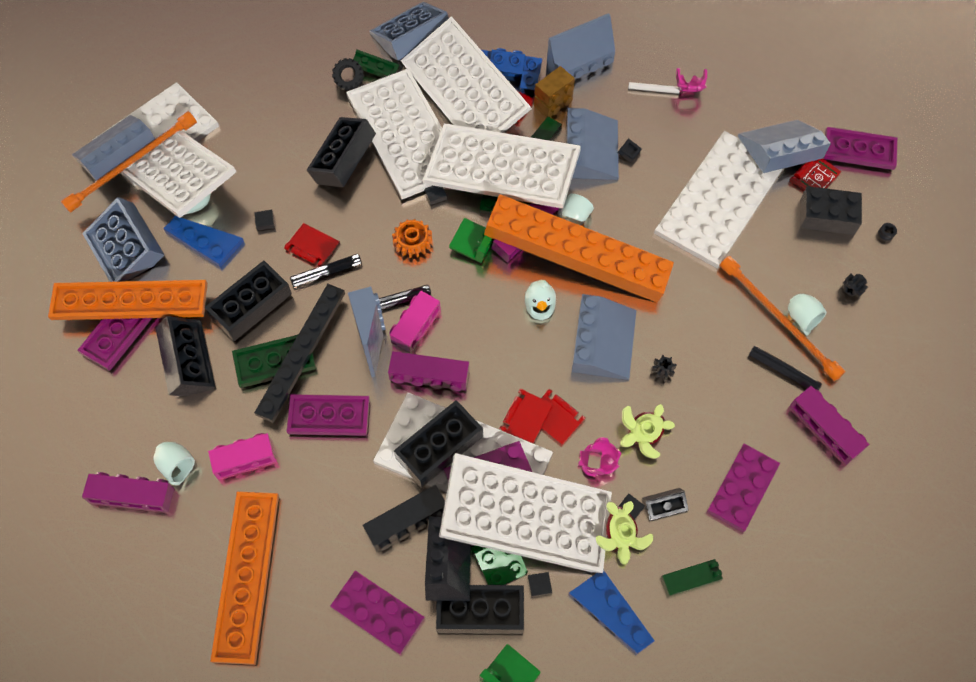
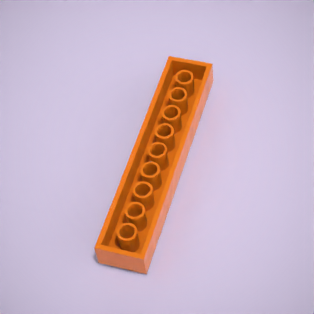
M501 194L498 196L484 233L488 237L654 302H658L663 296L674 264L670 260Z

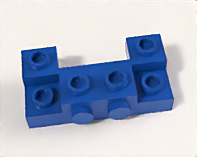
M503 48L492 49V51L481 50L503 76L521 78L520 90L528 89L535 92V84L539 82L542 58L526 56L522 51L518 50L507 52Z

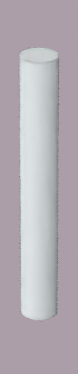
M629 82L628 89L676 94L680 92L679 87Z

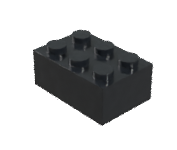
M811 186L806 187L801 197L800 228L850 235L856 234L862 224V193Z

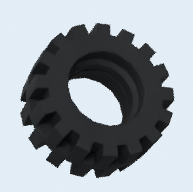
M343 58L337 64L335 63V67L332 69V77L341 89L350 91L360 87V84L363 83L364 71L357 61L351 58ZM345 68H352L355 71V77L352 81L347 82L342 79L341 73Z

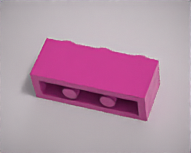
M420 291L417 296L415 295L410 302L409 308L402 312L397 325L394 324L390 329L391 343L411 353L441 310L440 301L423 291Z
M259 433L254 435L253 438L239 439L234 441L233 444L219 445L214 447L213 450L208 451L212 471L217 479L277 461L272 440L268 433Z

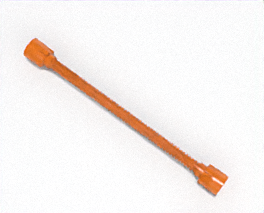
M187 111L177 119L178 122L169 131L167 130V132L161 134L156 140L154 139V141L143 147L139 152L137 151V153L129 157L128 160L126 159L124 163L122 162V164L116 166V168L106 173L103 178H99V180L89 185L80 193L78 192L75 195L71 193L61 203L70 213L82 205L81 202L84 198L97 190L98 187L100 188L102 184L104 185L108 180L110 181V179L121 173L123 169L125 170V168L131 166L140 157L142 158V156L148 154V152L166 141L170 136L183 129L186 131L197 123L196 119Z
M728 256L721 262L720 267L729 276L733 275L735 278H738L822 362V366L825 368L823 371L834 382L846 372L835 360L832 362L822 355L823 353L742 274V271L739 269L741 266L731 256Z

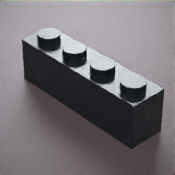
M435 484L363 524V528L375 551L379 549L381 551L386 550L395 540H403L410 535L411 531L425 528L428 525L429 517H442L445 500Z

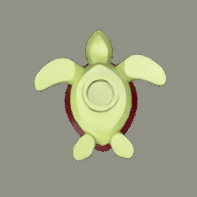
M662 404L657 405L654 412H643L633 418L631 407L626 406L622 411V422L629 429V434H626L621 439L620 445L622 447H630L634 443L639 444L643 455L656 459L660 456V453L651 444L656 443L662 437L664 429H673L675 424L672 421H665L662 416L664 412Z
M632 501L625 503L623 508L617 507L615 503L608 502L606 507L610 515L606 523L607 538L600 535L596 536V542L606 551H612L616 548L618 550L617 557L619 562L626 565L631 556L629 547L644 550L652 543L653 535L647 534L642 538L637 537V524L630 515L634 506Z

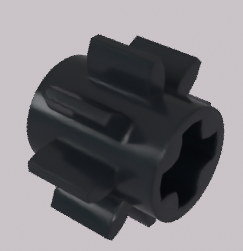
M850 273L843 282L845 285L843 287L844 291L850 296L857 294L860 297L868 288L866 285L867 280L861 274L854 276Z
M662 355L659 360L654 359V366H652L651 371L656 373V378L660 377L666 380L668 375L674 376V369L677 364H673L672 357L668 358Z

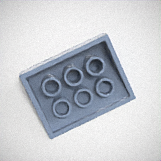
M421 2L369 32L392 58L402 60L447 21L449 17L446 11Z
M605 14L548 39L547 75L561 66L574 78H580L584 74L594 72L598 68L608 66L614 62L615 44L610 14Z
M568 108L566 143L581 146L572 178L618 180V120L585 108Z
M129 115L72 155L97 181L99 178H103L106 173L116 168V166L122 164V162L124 163L126 159L128 160L137 151L139 152L143 147L154 141L155 137L140 119Z
M799 120L738 134L739 139L763 173L822 159L831 144L821 130Z
M119 197L82 233L110 282L128 281L152 268L164 256L163 251L134 203Z
M370 286L349 292L348 296L371 377H375L384 339L382 331L386 329L378 294H373Z
M582 294L572 372L629 380L637 310L601 296Z

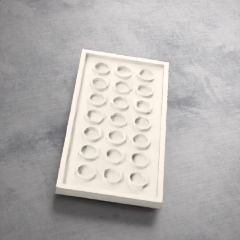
M452 16L401 60L403 65L407 69L409 68L413 77L453 125L504 133L532 109Z
M409 68L346 92L358 118L367 119L376 132L371 143L401 199L403 200L420 193L425 188L432 186L424 184L423 178L442 127Z
M444 123L423 182L428 185L495 197L501 194L517 201L563 209L581 146Z
M724 131L661 220L654 234L718 269L783 169L763 173L741 140Z
M407 393L373 460L374 464L414 480L395 459L394 450L441 413L445 407ZM477 421L483 428V437L462 455L474 458L520 441L532 472L544 475L552 457V451ZM443 470L429 481L426 486L432 487L436 484L440 492L447 494L448 481Z
M455 453L439 537L588 572L603 573L605 550L597 544L596 536L600 535L607 538L606 523L610 512L607 510L606 504L611 502L612 492Z

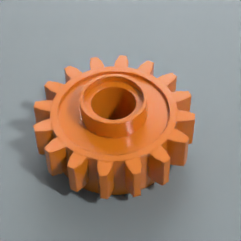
M407 219L403 223L400 222L399 227L394 228L395 233H392L393 246H396L397 252H402V256H405L407 253L409 258L413 254L419 257L420 252L426 254L425 248H431L430 243L433 242L432 231L429 230L428 225L423 224L422 220L419 222L416 219Z

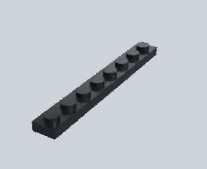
M327 283L254 412L256 416L272 423L275 421L343 299L345 290Z

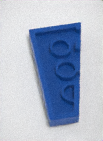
M177 216L163 228L167 234L220 268L244 242L242 237Z
M604 570L603 573H596L568 593L586 611L595 616L603 626L612 631L636 655L655 641Z

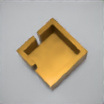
M559 66L535 84L536 96L534 97V107L545 117L556 115L561 108L572 102L575 78Z

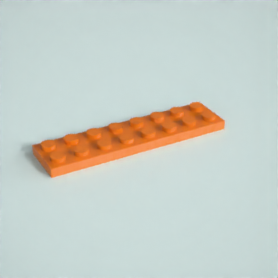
M206 280L54 283L48 317L50 320L165 318L166 316L178 318L204 317L208 283Z
M236 493L210 660L212 663L256 665L279 500L278 493Z

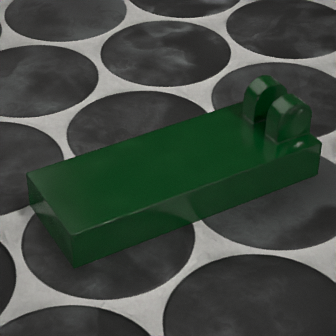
M358 49L353 60L360 64L363 71L382 78L397 73L399 69V64Z
M547 116L530 138L552 141L561 130L562 124Z
M716 559L664 574L661 576L668 597L722 581L723 577L722 571L719 570L718 562H716Z

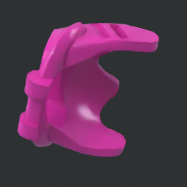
M677 68L676 80L679 90L684 92L703 91L707 87L705 85L707 69H704L701 78L694 75L690 82H686L684 76H680V68Z
M598 438L593 444L588 445L584 451H580L578 466L582 467V470L588 476L595 477L596 475L610 474L620 467L618 460L621 452L609 442L608 438ZM591 451L601 454L600 466L597 469L588 467Z

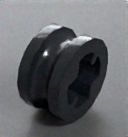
M884 223L878 230V236L885 241L892 240L897 234L896 226L891 223Z

